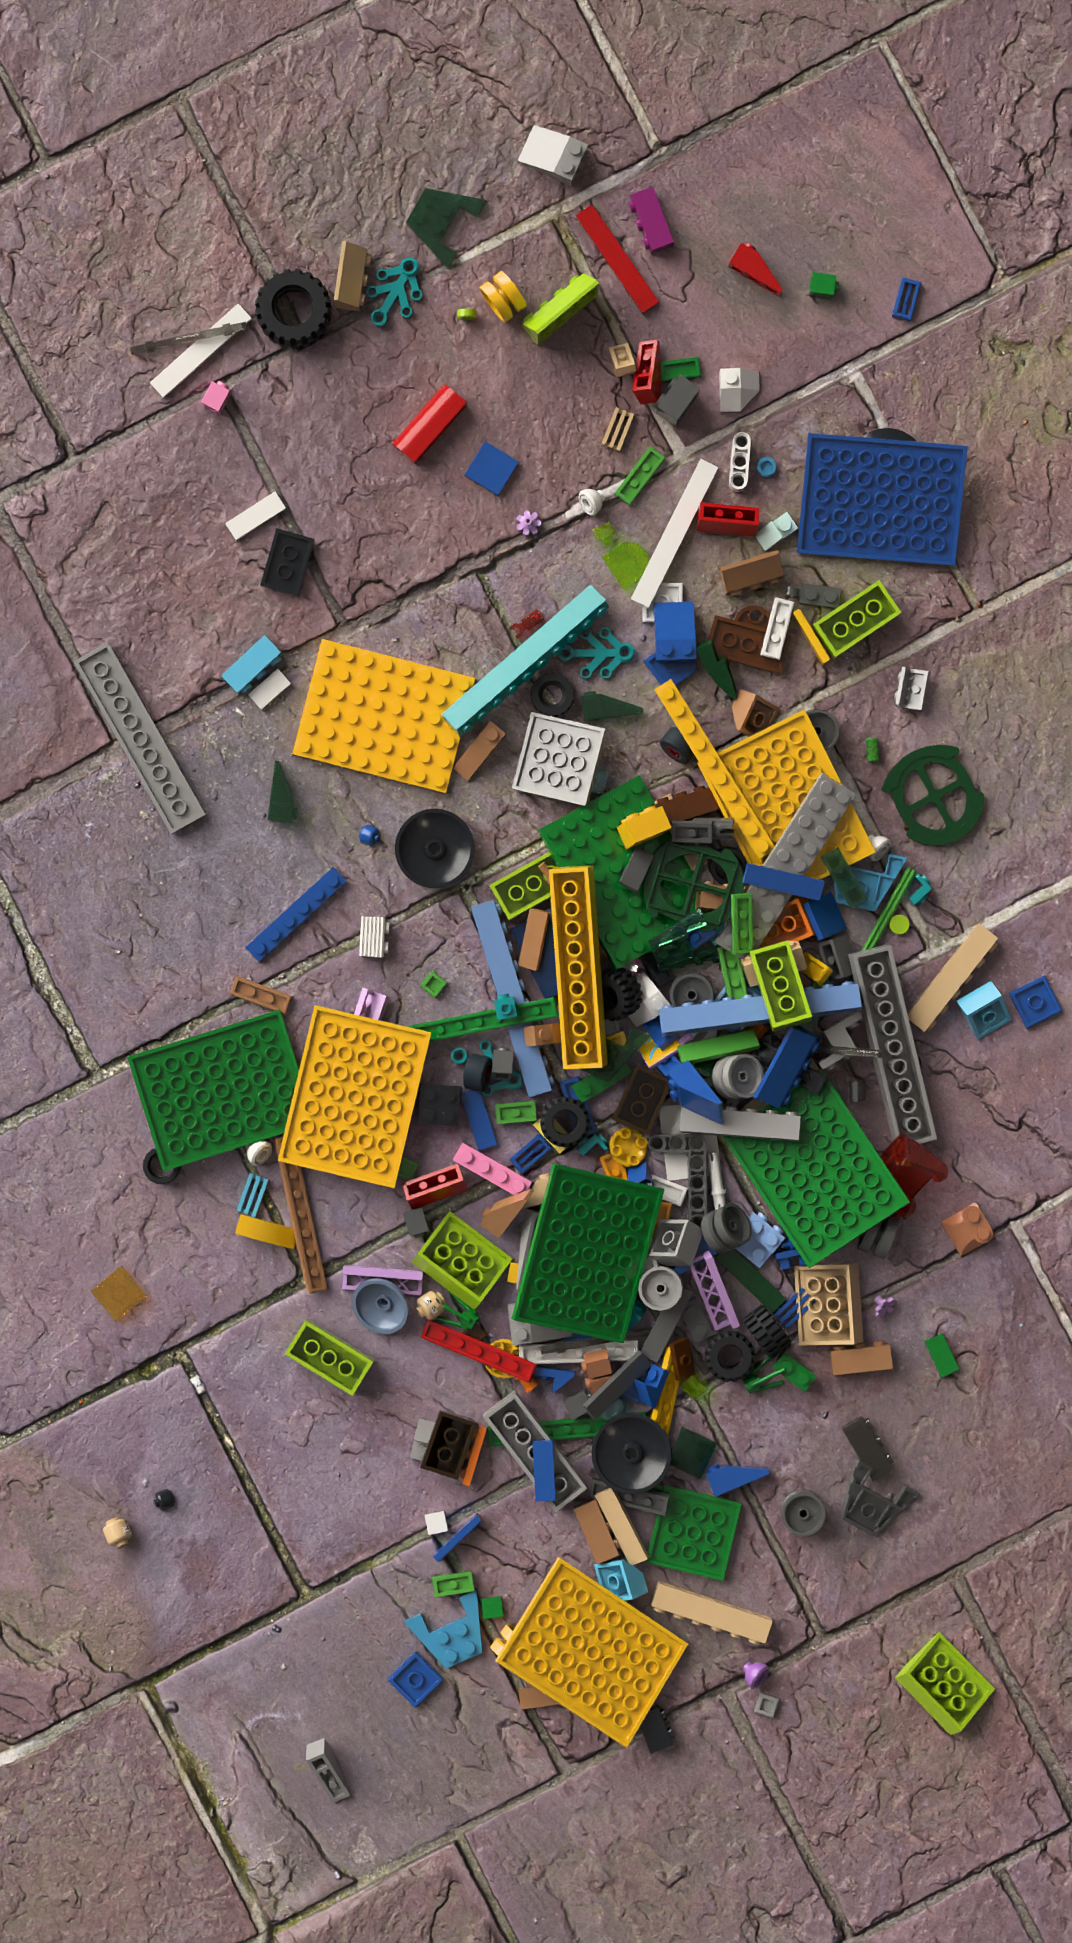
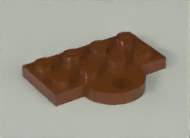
M753 605L741 609L734 620L715 615L708 640L713 639L718 657L726 655L728 661L781 675L791 635L786 634L780 660L760 656L770 614L764 608ZM753 611L760 612L761 620L757 622L752 621L750 613Z

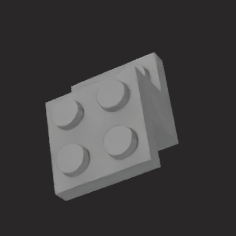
M853 1012L821 1031L832 1053L816 1062L819 1069L828 1071L837 1066L836 1061L841 1058L842 1060H847L855 1055L853 1051L857 1048L845 1028L850 1030L860 1024L858 1020L862 1017L859 1012Z

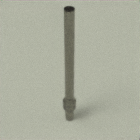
M774 1041L773 1046L779 1048L782 1041ZM820 1045L817 1051L818 1053L882 1058L883 1056L882 1050Z
M653 1327L627 1331L625 1340L649 1336ZM595 1337L569 1342L558 1341L552 1345L541 1346L540 1352L541 1354L553 1352L559 1354L570 1349L614 1341Z

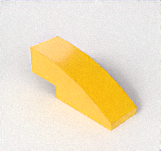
M240 1214L235 1234L294 1249L296 1240L293 1228Z

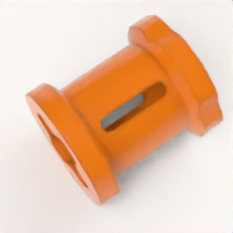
M514 1377L515 1380H519L523 1385L526 1394L540 1384L539 1380L536 1381L534 1377L531 1383Z

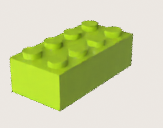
M878 580L814 623L812 628L834 660L898 617L902 612L881 581Z
M549 852L489 885L508 920L551 898L550 886L546 882L547 878L538 867L543 862L546 863L549 869L557 867Z
M789 940L750 951V959L772 1031L812 1021L811 1011Z
M307 1318L285 1352L286 1356L353 1396L374 1362L373 1358Z

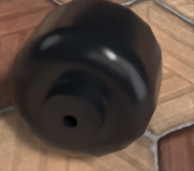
M168 1489L155 1494L156 1499L153 1501L156 1508L159 1507L160 1510L165 1511L174 1506V1496Z

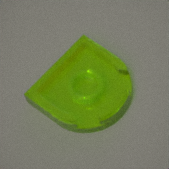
M633 542L622 543L601 557L623 590L641 579L649 563L645 549Z

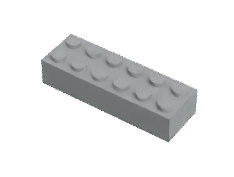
M514 1390L484 1412L483 1418L535 1485L533 1441L553 1440V1438L519 1393ZM553 1440L556 1501L547 1502L557 1512L587 1489V1483Z

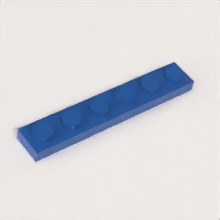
M332 867L245 948L260 962L347 881Z

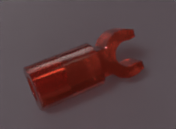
M535 609L521 619V623L512 624L509 629L511 631L514 628H518L520 633L515 638L520 639L525 630H531L542 622L544 618Z

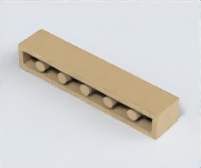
M980 923L977 924L908 1011L909 1022L922 1032L930 1031L936 1024L934 1019L938 1014L942 1016L949 1006L946 1004L951 998L954 1000L961 992L959 990L960 986L963 983L967 984L973 977L971 972L975 967L979 969L985 962L983 957L986 953H991L996 948L998 937Z
M659 1580L651 1601V1606L657 1612L663 1614L666 1611L671 1612L675 1618L684 1620L686 1617L692 1619V1623L703 1626V1624H707L714 1631L722 1632V1630L730 1632L729 1635L741 1639V1636L749 1638L748 1641L756 1645H760V1642L766 1643L773 1622L771 1617Z

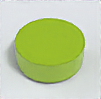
M459 309L457 310V318L459 320H474L477 318V310Z
M895 915L889 922V928L894 934H903L909 928V920L904 915Z

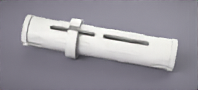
M718 1152L707 1153L706 1156L712 1188L710 1194L713 1195L714 1208L717 1210L726 1204L724 1195L726 1189H723Z

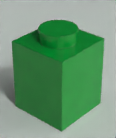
M813 272L809 296L832 299L834 293H838L839 288L836 275Z

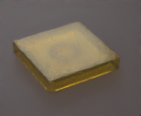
M122 1265L91 1290V1293L115 1322L147 1296Z

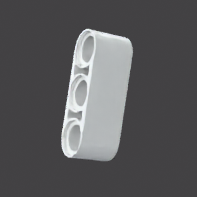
M744 432L737 433L732 442L729 487L734 492L743 491L748 482L751 438ZM743 438L746 440L747 445L739 447L736 444V440ZM742 458L745 461V465L738 467L735 465L734 460ZM734 478H741L744 484L740 487L733 484Z

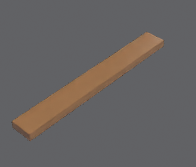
M283 1136L273 1139L277 1158L279 1157ZM278 1161L307 1294L328 1290L301 1166Z

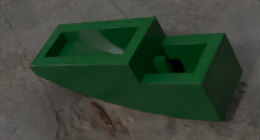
M713 639L697 643L696 650L708 674L730 697H737V689L726 655L718 657Z

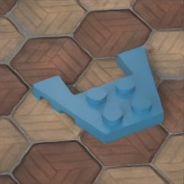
M889 854L884 874L851 866L833 873L836 903L875 912L907 858Z
M476 1589L459 1596L467 1614L463 1618L429 1632L421 1613L404 1621L408 1628L446 1669L482 1653Z

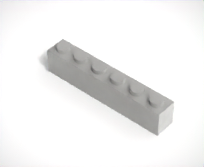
M681 1107L679 1126L681 1133L800 1142L802 1117L798 1116L797 1112H786V1115H780L778 1111L774 1110L758 1113L757 1109H746V1112L738 1111V1108L726 1107V1110H723L724 1123L719 1124Z

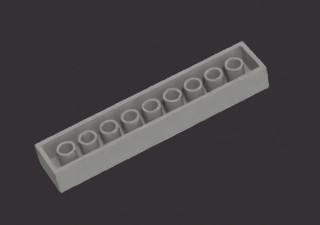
M883 945L848 954L854 982L859 985L861 1012L893 1146L901 1149L936 1140L937 1136L891 945Z

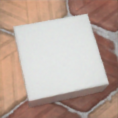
M444 1511L424 1515L428 1535L448 1531Z

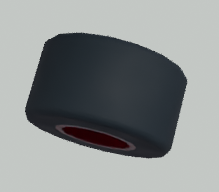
M671 727L660 740V746L663 751L679 763L686 764L694 756V753L677 727Z
M471 1054L469 1056L463 1074V1085L466 1089L479 1092L486 1090L492 1074L493 1064L490 1057L479 1054Z

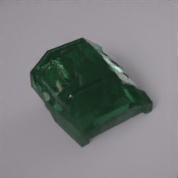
M681 1427L678 1438L675 1440L672 1448L670 1465L701 1479L717 1442L685 1427Z

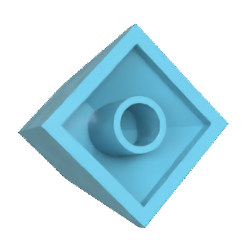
M619 1560L594 1564L599 1584L622 1600H633L648 1593L643 1573L627 1561Z

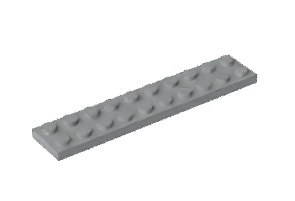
M107 642L73 661L170 833L174 834L204 817L206 814L110 644Z
M821 772L762 866L804 876L856 794ZM755 885L749 886L745 893L752 894L753 950L759 948L792 894ZM730 918L714 942L732 953V919ZM737 954L736 956L743 959L748 954Z

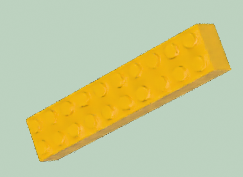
M593 865L556 867L549 869L563 1069L603 1068L608 1062Z

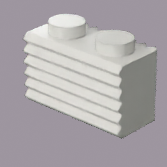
M361 917L359 956L384 958V954H388V942H385V934H389L390 922H386L385 917Z

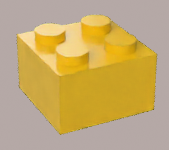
M655 805L644 809L643 812L639 813V816L637 813L627 816L626 819L621 821L622 824L617 827L626 850L656 838L672 828L663 807L656 808Z

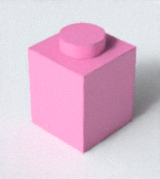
M212 381L201 401L202 405L221 414L231 395L230 390H228L229 386L220 381L218 383Z

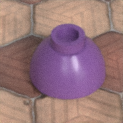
M748 1662L744 1666L745 1680L751 1689L759 1687L765 1681L769 1674V1666L758 1662Z

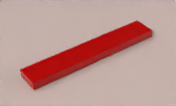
M590 205L576 215L577 220L640 312L644 314L659 304V301L594 206Z
M427 1320L420 1337L528 1383H531L538 1365L433 1320Z

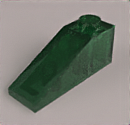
M596 691L585 692L584 696H581L584 722L643 714L642 707L603 694H596Z
M275 761L267 820L293 824V820L297 819L298 808H295L281 763Z
M838 847L821 856L823 863L851 910L868 901L867 896Z

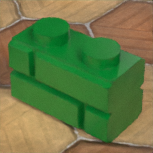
M785 1351L781 1352L771 1366L776 1371L786 1368L787 1370L781 1373V1375L804 1392L816 1378L813 1372Z

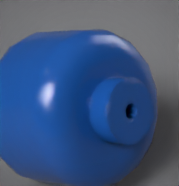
M371 825L362 827L359 833L360 842L369 846L379 842V829Z

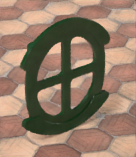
M934 745L915 750L896 763L884 780L881 788L882 792L887 793L891 791L896 809L903 822L910 829L906 832V836L917 843L937 846L959 840L975 826L982 813L984 794L982 792L976 794L969 775L954 757L959 753V748L950 745ZM929 762L945 765L956 773L957 780L936 790L924 770V765ZM911 771H917L928 791V795L907 806L903 798L904 783ZM958 787H963L966 793L965 810L961 818L954 822L944 807L941 797ZM933 802L946 824L945 828L934 830L924 827L913 819L912 812Z
M671 837L654 854L644 878V899L649 915L655 919L660 912L673 920L700 926L702 933L713 931L724 925L731 918V894H742L744 892L743 872L737 858L729 849H724L720 853L700 845L672 842ZM689 854L698 856L691 879L671 875L664 871L666 865L677 857ZM706 859H712L724 870L728 879L726 889L707 885L699 881ZM665 880L688 887V894L681 911L672 908L663 898L660 891V883ZM698 890L723 897L722 904L712 912L703 915H692L690 913L695 893Z

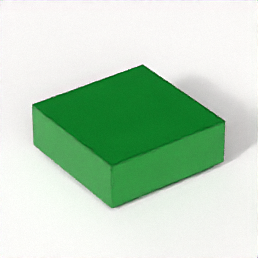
M501 1596L481 1598L483 1619L503 1617Z

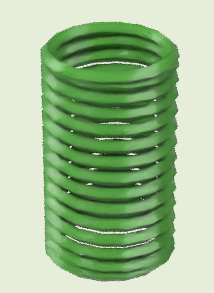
M865 739L867 743L866 748H868L866 749L867 762L880 761L879 739Z

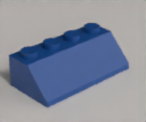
M791 1026L753 1097L777 1108L787 1106L792 1099L791 1093L793 1089H796L801 1083L802 1078L800 1076L803 1070L806 1071L811 1064L810 1057L818 1051L821 1045L819 1043L821 1037L802 1026Z

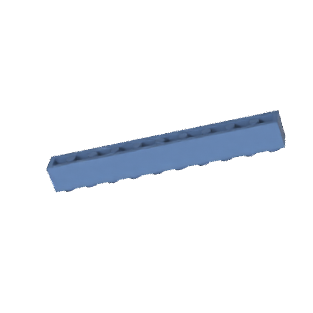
M494 900L472 906L471 910L497 995L509 994V997H514L515 1005L529 1002L528 998H523L522 991L525 990L522 979L518 980L516 972L519 971L517 961H512L510 953H513L511 942H506L504 934L508 933L505 922L500 923L498 915H501L502 912L499 903L495 904ZM535 1021L508 1026L529 1097L551 1091V1086L554 1085L551 1074L547 1075L545 1067L548 1066L546 1056H541L539 1050L543 1046L526 1047L523 1027L536 1026Z
M844 982L842 986L835 987L833 984L823 985L820 989H814V987L803 988L812 1018L861 1011L859 985L854 984V982ZM744 995L742 999L734 1000V997L723 998L720 1002L705 1000L702 1004L697 1005L689 1002L682 1004V1007L666 1005L662 1007L663 1009H659L662 1037L770 1023L762 996Z

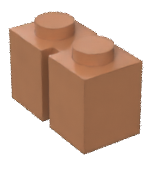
M607 1348L583 1353L585 1361H582L581 1365L583 1374L588 1373V1378H585L587 1390H591L592 1395L613 1376Z

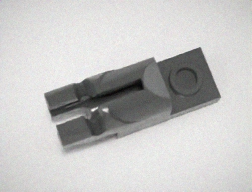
M693 818V821L673 820L672 842L712 843L713 839H733L734 818Z

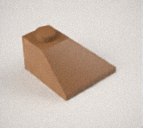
M739 689L732 705L737 730L749 737L772 726L780 709L760 696Z

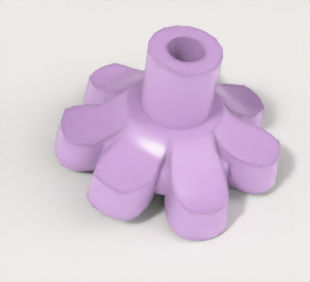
M526 510L524 511V516L518 515L517 521L520 523L516 526L517 530H523L524 536H529L530 532L536 535L538 533L536 527L542 526V521L537 520L539 514L534 512L531 515L530 511Z
M880 1295L874 1299L878 1304V1307L875 1308V1316L877 1318L886 1315V1311L891 1313L894 1310L892 1306L897 1301L893 1297L886 1300Z

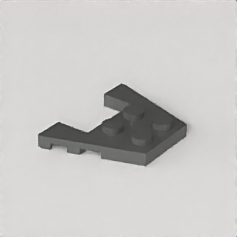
M856 1459L840 1517L842 1520L875 1536L893 1520L892 1517L906 1509L907 1504L913 1499L916 1500L920 1494L903 1484L894 1500L891 1501L863 1486L873 1468L867 1463Z

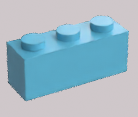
M264 635L221 676L238 694H245L252 688L251 683L255 679L259 681L266 675L267 672L265 670L270 665L274 667L281 661L280 656L282 653Z

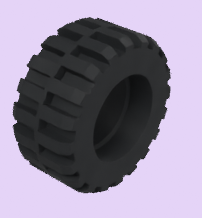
M285 269L284 273L279 274L276 272L273 274V278H267L264 281L263 288H259L258 298L255 300L256 317L263 333L275 344L279 343L281 347L285 348L291 346L292 349H298V346L305 348L309 346V343L317 342L321 334L324 335L327 331L326 327L330 325L332 314L330 297L326 287L322 285V282L317 277L314 278L311 273L307 271L303 273L301 269H295V271ZM289 292H301L312 303L311 316L306 322L298 326L282 324L275 314L277 301Z

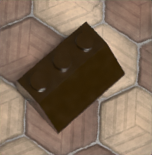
M439 1410L420 1468L458 1480L477 1422L469 1417Z

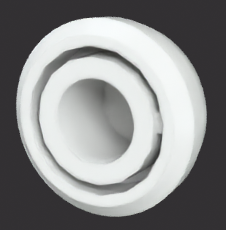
M584 489L579 492L578 499L582 509L587 514L594 516L601 510L605 496L601 490Z
M870 835L868 837L876 853L868 857L871 861H878L889 851L891 840L884 836Z
M264 1140L246 1145L245 1149L247 1150L249 1162L253 1166L263 1164L271 1155L272 1145Z

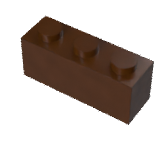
M703 785L694 788V792L689 794L686 791L675 794L676 798L670 800L668 797L658 799L655 807H663L671 826L673 820L688 821L714 813L719 810V807L710 788H705Z

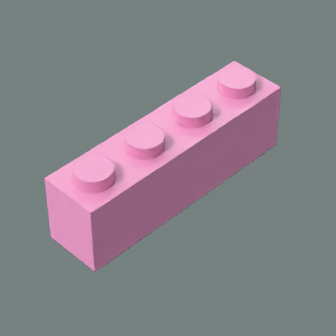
M464 1142L453 1161L513 1195L528 1190L532 1183L531 1180Z

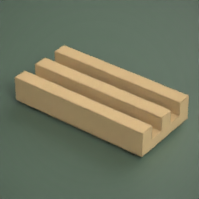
M616 407L601 445L620 452L634 414ZM618 414H621L612 440L608 443L607 440ZM625 416L629 417L619 444L615 446L614 443Z

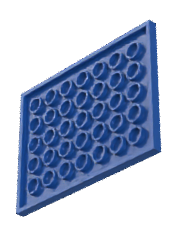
M808 433L797 553L955 566L968 446Z

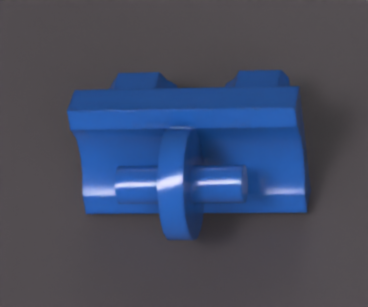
M789 1238L787 1242L781 1243L782 1249L787 1247L790 1249L774 1252L781 1269L792 1267L790 1259L792 1256H798L799 1265H806Z

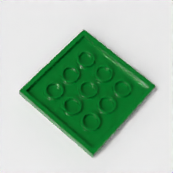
M664 1484L662 1493L670 1495L666 1516L656 1515L648 1549L649 1558L645 1562L723 1581L742 1503Z

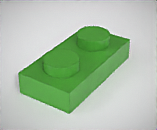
M535 1101L495 1104L497 1124L537 1121Z
M472 1570L432 1576L435 1597L475 1591Z

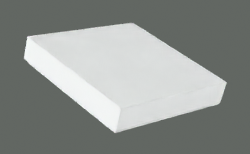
M661 583L649 608L643 607L642 623H654V603L683 602V583Z

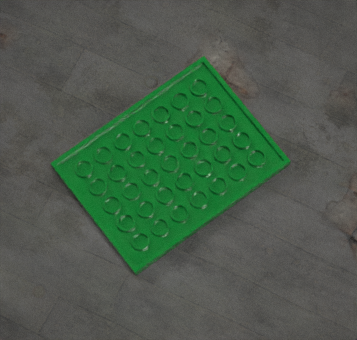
M640 775L589 802L588 807L581 806L538 830L557 867L593 865L599 942L615 970L695 926L673 920L660 912L657 918H651L644 899V879L636 893L618 884L636 846L654 855L660 846L672 837L671 832L668 830L656 838L626 850L617 827L622 824L621 821L626 819L627 816L637 813L639 816V813L643 812L644 809L655 805ZM684 856L673 859L666 865L664 870L668 874L686 879H691L694 874ZM665 880L660 883V891L663 898L672 908L681 911L688 894V887ZM695 893L690 913L692 915H703L709 913L706 911L695 910Z
M280 1010L127 1057L162 1171L285 1132L299 1068Z
M821 1069L820 1071H818L819 1073H821V1074H823L824 1076H826V1075L824 1074V1072L822 1071V1069ZM827 1080L820 1095H816L799 1085L796 1089H793L791 1093L792 1099L787 1106L777 1108L768 1104L758 1111V1113H766V1110L778 1111L780 1115H786V1112H797L798 1116L802 1117L800 1142L722 1136L809 1269L910 1203L829 1080Z
M552 1163L511 1319L624 1343L665 1189Z

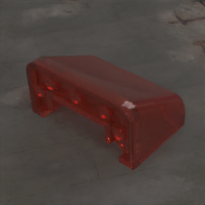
M903 1133L898 1135L880 1155V1158L910 1201L908 1205L892 1215L903 1220L915 1211L916 1203L914 1196L932 1177L935 1182H941L948 1175L947 1165L912 1137Z

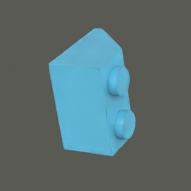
M991 981L957 1000L959 1008L977 1040L1012 1020L1002 995Z

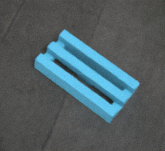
M250 1173L236 1211L256 1217L269 1179ZM254 1178L256 1179V1181L254 1183L246 1209H244L242 1207L247 1196L252 1179ZM262 1181L263 1185L260 1190L258 1199L256 1201L254 1210L252 1212L250 1211V1207L253 1202L259 1182Z

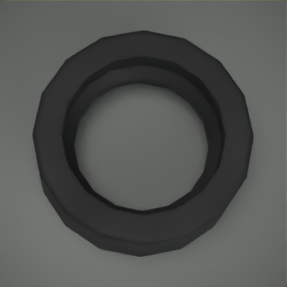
M731 846L717 849L716 851L720 853L724 849H729L735 855L744 877L747 865L744 855L738 849ZM709 859L708 867L712 877L719 884H728L727 877L721 876L718 873L717 863Z
M156 1148L151 1149L146 1154L143 1160V1171L150 1181L156 1184H166L178 1177L181 1166L173 1168L168 1176L159 1177L155 1175L150 1165L152 1158L157 1155Z

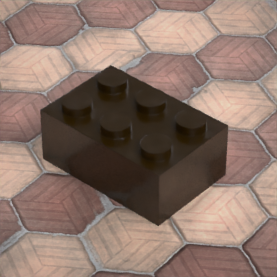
M635 1065L612 1119L649 1136L670 1089L668 1085L669 1080L639 1065Z

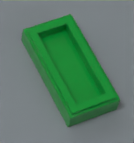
M698 357L660 362L662 383L671 382L674 377L678 379L680 375L687 379L701 378Z
M943 1333L924 1341L941 1378L959 1370Z

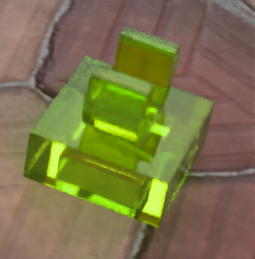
M611 523L591 529L596 540L601 539L605 547L612 544L610 535L615 534Z
M699 1373L690 1376L680 1386L694 1400L706 1390L704 1386L707 1384V1381L704 1380L702 1383L697 1381Z

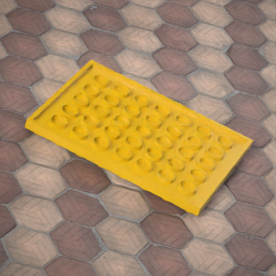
M322 639L292 754L446 794L461 737L445 722L442 713L474 686L476 678Z
M805 709L717 752L774 845L780 839L821 772L843 786ZM698 762L697 764L713 796L715 797L724 817L733 818L732 814L723 802L722 798L720 797L719 793L710 781L706 772L702 768L701 764ZM852 803L847 807L804 876L822 879L876 853ZM734 819V837L747 863L762 866L769 854L759 859Z
M314 1005L278 1161L395 1188L431 1032Z
M557 1558L495 1662L627 1748L688 1643L563 1559Z

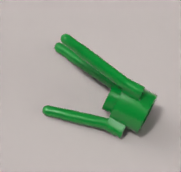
M449 1291L453 1298L468 1312L464 1310L461 1314L453 1308L443 1305L444 1309L458 1316V1321L461 1323L440 1316L436 1317L435 1320L460 1327L464 1330H472L479 1319V1316L476 1315L477 1311L473 1310Z
M767 1357L749 1375H746L747 1378L743 1379V1382L749 1394L753 1392L758 1393L762 1390L783 1385L784 1381L763 1385V1382L780 1375L787 1369L782 1368L761 1379L758 1374L754 1376L756 1372L772 1359Z

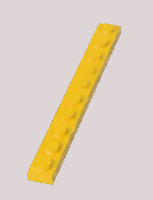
M672 679L668 680L654 689L754 852L761 859L773 850L775 846L677 686Z

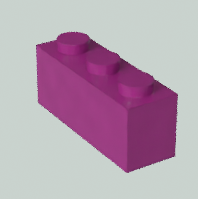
M653 186L631 194L628 205L631 213H635L638 220H635L638 231H642L645 237L642 239L645 249H649L650 253L654 254L673 247L674 241Z

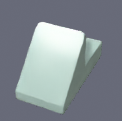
M786 512L758 531L755 538L764 551H767L796 531L798 527L788 512Z

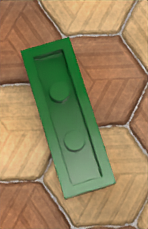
M623 1056L572 1085L571 1088L580 1103H583L625 1078L632 1071Z

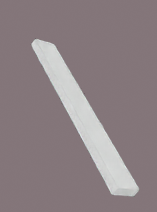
M700 459L630 599L631 601L647 609L649 608L718 467Z

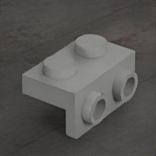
M902 667L898 674V691L894 695L895 705L902 709L924 711L931 672Z

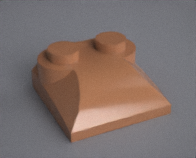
M976 1202L941 1221L960 1256L996 1237Z

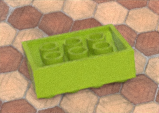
M584 273L580 276L575 275L568 282L570 285L565 289L563 287L558 289L551 301H544L538 307L539 311L535 314L530 313L523 319L522 328L537 346L598 296L599 282Z
M449 1211L411 1263L475 1310L513 1258Z
M940 1632L895 1677L950 1735L961 1732L995 1690Z

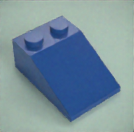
M694 602L654 603L655 663L695 662Z
M689 1061L668 1072V1085L671 1090L669 1094L674 1102L678 1101L682 1107L716 1123H724L722 1102Z

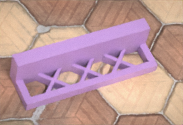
M363 988L354 1014L382 1021L389 996Z
M708 1250L696 1255L693 1263L704 1259L706 1265L703 1271L696 1270L693 1264L689 1267L715 1331L731 1325L732 1329L739 1327L740 1324L711 1253ZM704 1276L713 1281L710 1289L701 1285ZM711 1294L719 1296L717 1306L709 1304L708 1300ZM718 1311L725 1313L727 1320L717 1324L715 1317Z
M353 1265L343 1266L342 1289L356 1290L369 1276L378 1279L385 1277L384 1280L396 1278L401 1283L397 1287L403 1286L406 1289H401L404 1294L422 1295L423 1271ZM347 1275H357L361 1281L355 1286L347 1285ZM409 1279L419 1280L418 1291L409 1290L404 1283Z

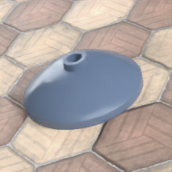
M378 1278L366 1280L357 1287L353 1294L352 1307L357 1319L362 1325L373 1332L380 1334L394 1333L404 1326L409 1317V1304L406 1296L400 1288L390 1281Z

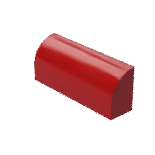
M443 384L393 441L392 445L416 465L465 409L467 402L455 391Z

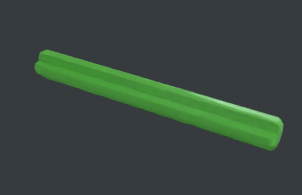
M906 868L861 951L876 947L915 877V870Z

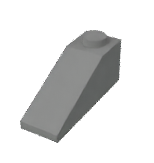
M323 1738L307 1744L306 1761L331 1801L336 1802L351 1796L334 1752L326 1739Z

